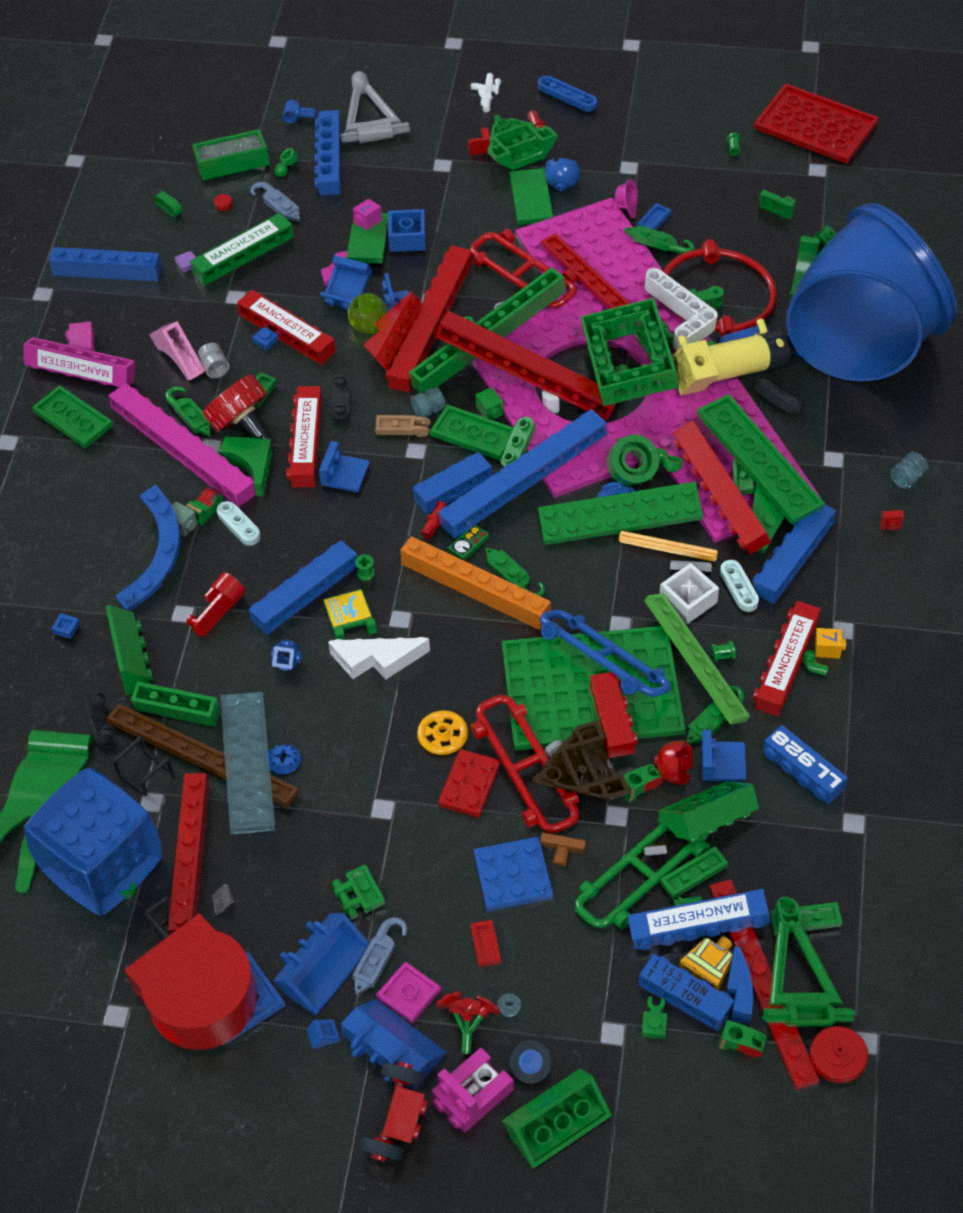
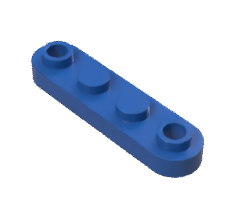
M542 76L538 79V89L546 94L587 112L593 111L597 107V98L551 76Z

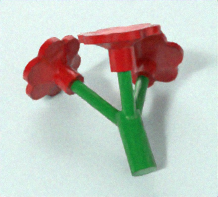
M461 991L449 993L438 1000L436 1005L438 1009L448 1007L450 1013L454 1014L463 1033L462 1054H471L472 1033L481 1019H485L488 1013L498 1016L500 1009L493 1005L490 1000L478 995L474 1001L472 998L461 1000L463 998ZM459 1014H461V1015H462V1019L465 1020V1026H464V1024H463V1022H462V1020H461ZM472 1014H477V1018L470 1027V1020L472 1019Z

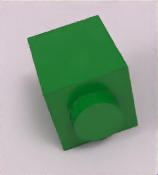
M492 387L475 394L476 408L483 417L493 420L504 415L503 401Z

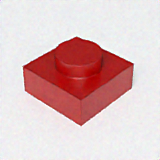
M882 511L881 530L901 529L904 518L903 511Z

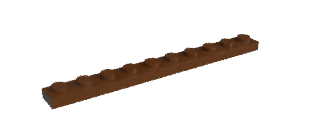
M118 704L107 717L108 724L133 736H142L144 741L285 808H288L299 794L297 787L121 704Z

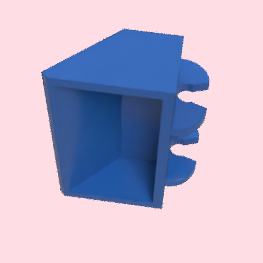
M330 913L322 923L315 921L312 924L308 921L305 927L311 934L307 941L301 939L298 942L301 948L296 954L292 952L286 954L283 951L279 955L286 966L273 981L290 999L315 1016L358 966L370 944L343 913Z
M376 999L356 1007L341 1023L343 1037L352 1043L350 1049L353 1050L352 1055L358 1058L365 1052L371 1057L369 1061L372 1064L378 1062L383 1066L384 1062L398 1065L400 1061L413 1065L412 1069L422 1072L426 1078L447 1053ZM384 1077V1080L388 1083L392 1081L391 1078ZM413 1084L408 1085L413 1090H416V1088L418 1087L417 1085Z

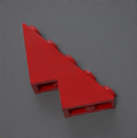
M412 292L407 294L374 323L379 331L363 344L385 370L389 367L422 306L420 298L415 297Z

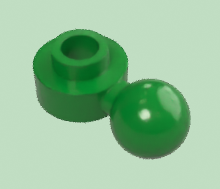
M288 148L281 154V163L274 167L276 176H286L288 172L287 166L296 163L298 153L293 148Z
M657 449L659 464H662L667 471L677 472V470L682 469V458L668 455L665 449Z

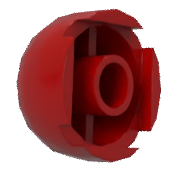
M672 741L665 744L655 757V767L658 768V772L663 779L669 783L685 785L691 775H686L688 768H693L691 745H686L687 741Z

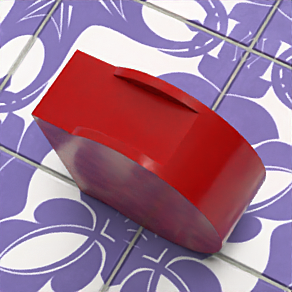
M200 913L125 969L134 992L145 1003L158 1032L166 1040L182 1048L193 1050L210 1049L230 1041L242 1032L256 1009L258 989L244 949L230 936L215 931Z

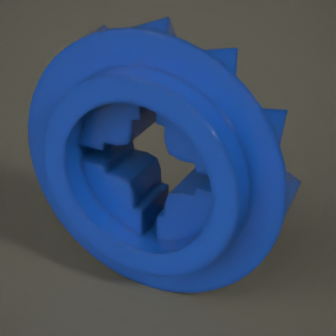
M284 743L278 746L276 744L275 748L269 749L266 761L269 769L274 773L288 774L298 768L301 756L299 750L294 745L290 746ZM285 753L287 758H285L282 764L280 758Z

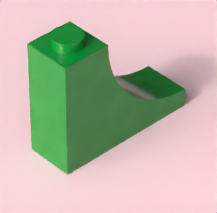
M801 236L789 304L803 275L818 255L819 238Z
M225 437L223 444H220V456H224L231 465L237 466L249 473L254 480L256 496H264L273 453L271 439Z

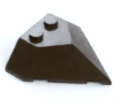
M598 721L577 726L568 740L564 741L548 760L541 772L537 773L532 779V782L608 800L628 795L631 792L623 774L616 775L604 749L605 736Z

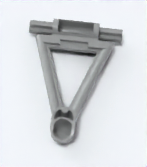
M361 71L355 72L352 75L353 92L345 133L340 134L342 144L359 141V144L393 138L395 134L410 132L408 122L402 123L371 87L366 74ZM367 93L387 118L355 123L360 94Z

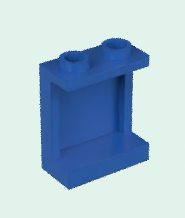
M334 255L332 262L335 267L325 292H321L320 296L326 305H338L347 311H351V309L357 311L372 270L366 263Z

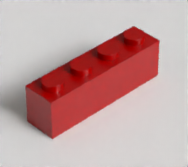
M612 672L590 676V691L599 724L605 736L608 757L613 758L634 754V748L638 744L636 732L631 730L633 723L631 714L626 712V709H628L626 697L621 695V692H623L621 679H617L616 675Z

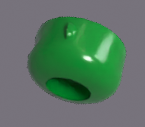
M640 435L616 438L617 442L611 447L607 457V467L611 477L626 486H637L647 480L652 481L659 465V455L654 444L649 439ZM627 453H631L637 458L638 469H632L627 466L625 462Z

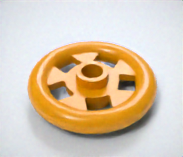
M436 711L427 715L421 721L417 736L422 747L428 752L437 755H447L463 747L468 738V726L465 720L454 712ZM449 719L453 721L452 725H450L448 723H444V720ZM432 722H436L437 724L431 729L429 725ZM453 730H460V735L453 736ZM433 735L435 740L429 742L427 736ZM450 741L451 745L441 746V742Z

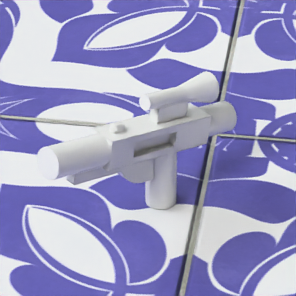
M492 73L487 74L485 85L471 84V89L478 90L479 96L482 97L481 106H483L484 112L490 111L491 99H493L492 92L498 95L501 79L499 78L495 79V84H493L494 75Z

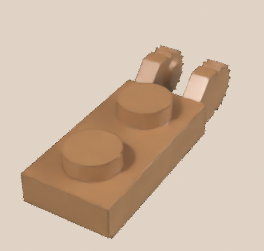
M378 415L376 417L375 433L376 435L415 434L418 437L428 436L430 433L428 428L430 419L408 415Z

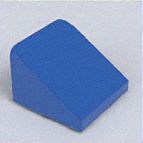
M334 1019L313 1020L307 1028L312 1048H319L340 1041Z

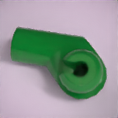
M806 650L804 656H802V661L807 670L826 676L829 666L817 663L815 652Z

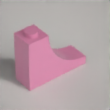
M178 321L165 325L149 334L158 351L165 352L173 359L187 381L205 372Z

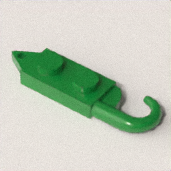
M637 225V227H627L624 229V232L632 237L634 242L664 251L669 250L683 254L695 249L693 243L688 240H684V243L689 248L677 245V241L672 235L645 226Z
M180 386L168 389L165 395L167 402L175 409V412L195 434L200 433L211 436V425L204 417L203 411L191 398L176 400L172 396L176 391L186 393V389Z
M485 548L488 567L500 578L529 591L525 587L529 584L530 577L519 564L502 549L497 551ZM540 582L538 584L540 591L534 594L542 597L545 593V586Z
M730 685L729 687L732 691L736 692L737 698L742 704L745 700L743 690L737 686ZM712 702L688 726V743L686 745L701 742L702 730H711L712 736L727 721L715 702Z

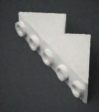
M425 637L367 640L336 639L328 642L330 654L352 679L374 666L386 680L430 651L429 638Z

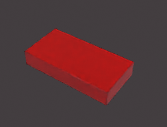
M493 920L471 923L470 927L479 968L501 964Z

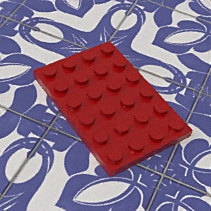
M785 83L755 121L754 129L848 164L878 124L879 117Z

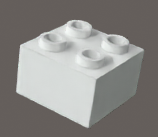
M692 563L660 584V594H665L686 624L718 602L719 587Z

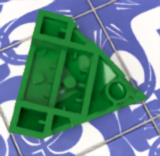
M495 115L488 154L496 162L512 170L520 169L523 166L544 159L557 140L558 135L548 126L539 128L535 127L534 123L512 118L508 120L501 119V116Z

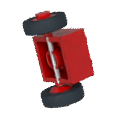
M399 1061L398 1065L384 1062L381 1074L391 1078L393 1082L398 1084H395L396 1089L383 1134H380L382 1138L362 1137L359 1149L372 1153V1158L386 1161V1158L400 1161L404 1148L394 1145L392 1141L387 1139L392 1137L411 1143L413 1138H418L421 1125L417 1124L419 1114H425L428 1101L424 1100L425 1094L405 1089L402 1084L406 1086L410 1084L422 1086L425 1074L413 1070V1065Z

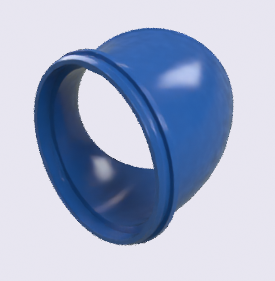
M868 203L854 208L849 213L847 225L827 243L811 263L798 284L789 304L786 325L794 348L801 357L816 369L844 380L873 381L889 377L901 371L914 359L920 345L930 334L940 335L946 332L957 316V301L945 271L933 252L914 229L890 209L877 203Z

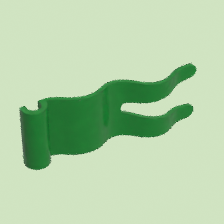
M34 729L30 732L28 740L29 752L16 770L6 804L0 813V844L13 829L22 824L27 818H31L53 793L84 768L90 756L89 744L94 741L93 735ZM25 836L21 846L15 886L19 894L27 893L30 890L36 862L28 848Z

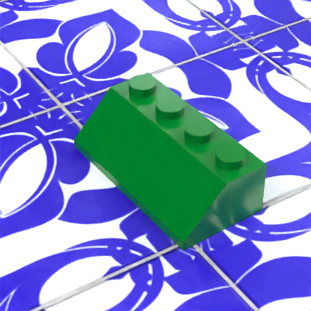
M108 605L106 610L119 671L126 695L133 694L137 681L147 684L153 681L151 668L147 669L146 667L147 664H150L147 652L143 653L142 648H146L144 636H139V632H142L140 619L135 620L134 612Z
M725 781L658 811V814L677 838L687 839V841L691 842L700 839V835L704 833L716 832L720 826L733 824L737 818L751 816V812L759 809L753 784Z
M579 1069L503 1119L502 1122L515 1146L534 1169L612 1115L593 1076Z

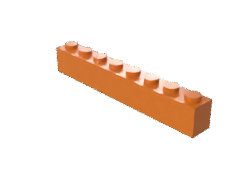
M412 536L400 550L402 565L534 628L541 630L543 625L540 621V616L545 612L551 611V601Z

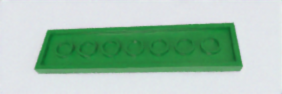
M730 394L697 410L696 414L792 525L824 508L825 503Z
M696 482L538 507L544 545L618 534L621 531L630 532L703 520Z

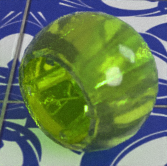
M369 293L356 296L349 304L347 310L350 325L356 331L364 334L379 331L374 324L387 313V307L383 300Z

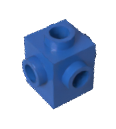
M282 640V642L276 644L271 652V659H273L272 667H279L283 671H291L297 667L303 657V652L300 651L301 645L294 644L295 641Z

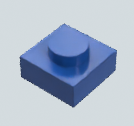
M263 327L252 337L253 343L267 351L279 340V336L268 328Z
M60 613L51 628L52 633L71 639L80 625V621L78 618Z

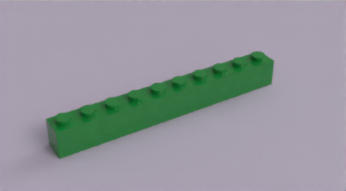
M551 267L475 324L497 335L506 337L566 292L564 276ZM446 344L409 372L412 387L425 397L477 357L451 344Z

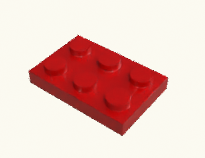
M460 749L439 798L438 806L480 818L501 766V760Z

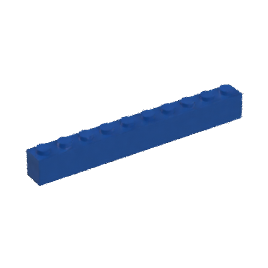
M592 409L582 414L578 419L567 424L557 433L552 434L547 440L537 444L532 450L522 454L517 460L506 465L496 474L491 475L486 481L476 485L471 491L458 497L450 505L443 507L438 512L440 525L454 539L607 436V422Z

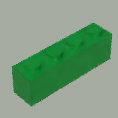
M138 681L130 700L136 711L216 727L222 709L216 697Z

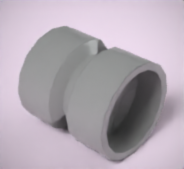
M207 343L198 350V358L210 378H219L228 372L229 363L218 344Z

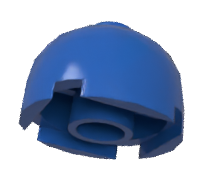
M559 158L557 162H553V159L546 163L545 177L548 184L557 191H565L576 185L579 180L581 167H577L578 163L570 159Z

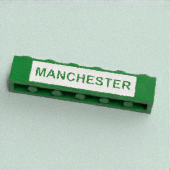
M278 213L190 260L192 274L205 286L294 237L292 224L281 213Z

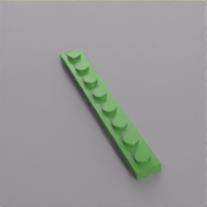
M665 594L648 595L645 599L646 604L730 724L747 722L750 715Z

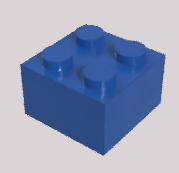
M424 209L388 211L390 252L426 250Z

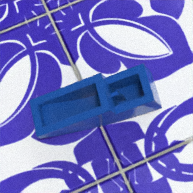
M735 947L727 993L735 1000L732 1021L750 1024L753 1007L752 981L746 960L740 948Z

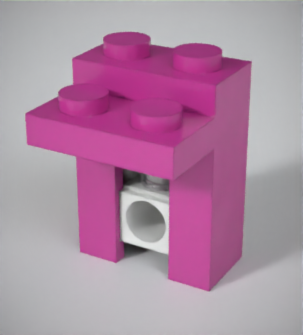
M482 1048L477 1050L451 1074L444 1068L437 1074L438 1085L431 1090L433 1106L439 1112L444 1111L448 1115L451 1125L456 1129L460 1128L464 1133L514 1090L513 1079L504 1070L499 1074L488 1062L491 1057ZM485 1076L491 1078L488 1082L480 1081V1078Z

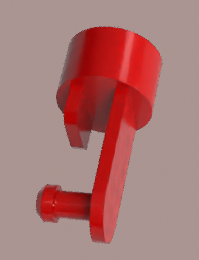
M222 572L210 586V590L205 594V599L209 606L198 618L195 615H190L187 618V624L193 626L194 633L198 636H205L230 607H233L246 593L244 586L231 574Z

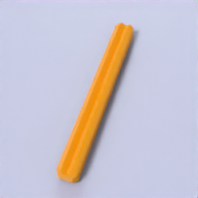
M621 531L619 535L620 543L708 561H716L718 551L715 549L626 531Z

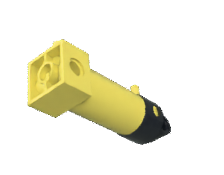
M758 319L756 323L760 333L751 337L710 346L707 345L706 340L688 344L686 337L680 336L678 341L681 347L672 356L677 373L678 389L682 396L704 391L712 382L785 367L789 359L793 358L798 352L794 348L789 335L786 337L779 330L768 331L764 320Z

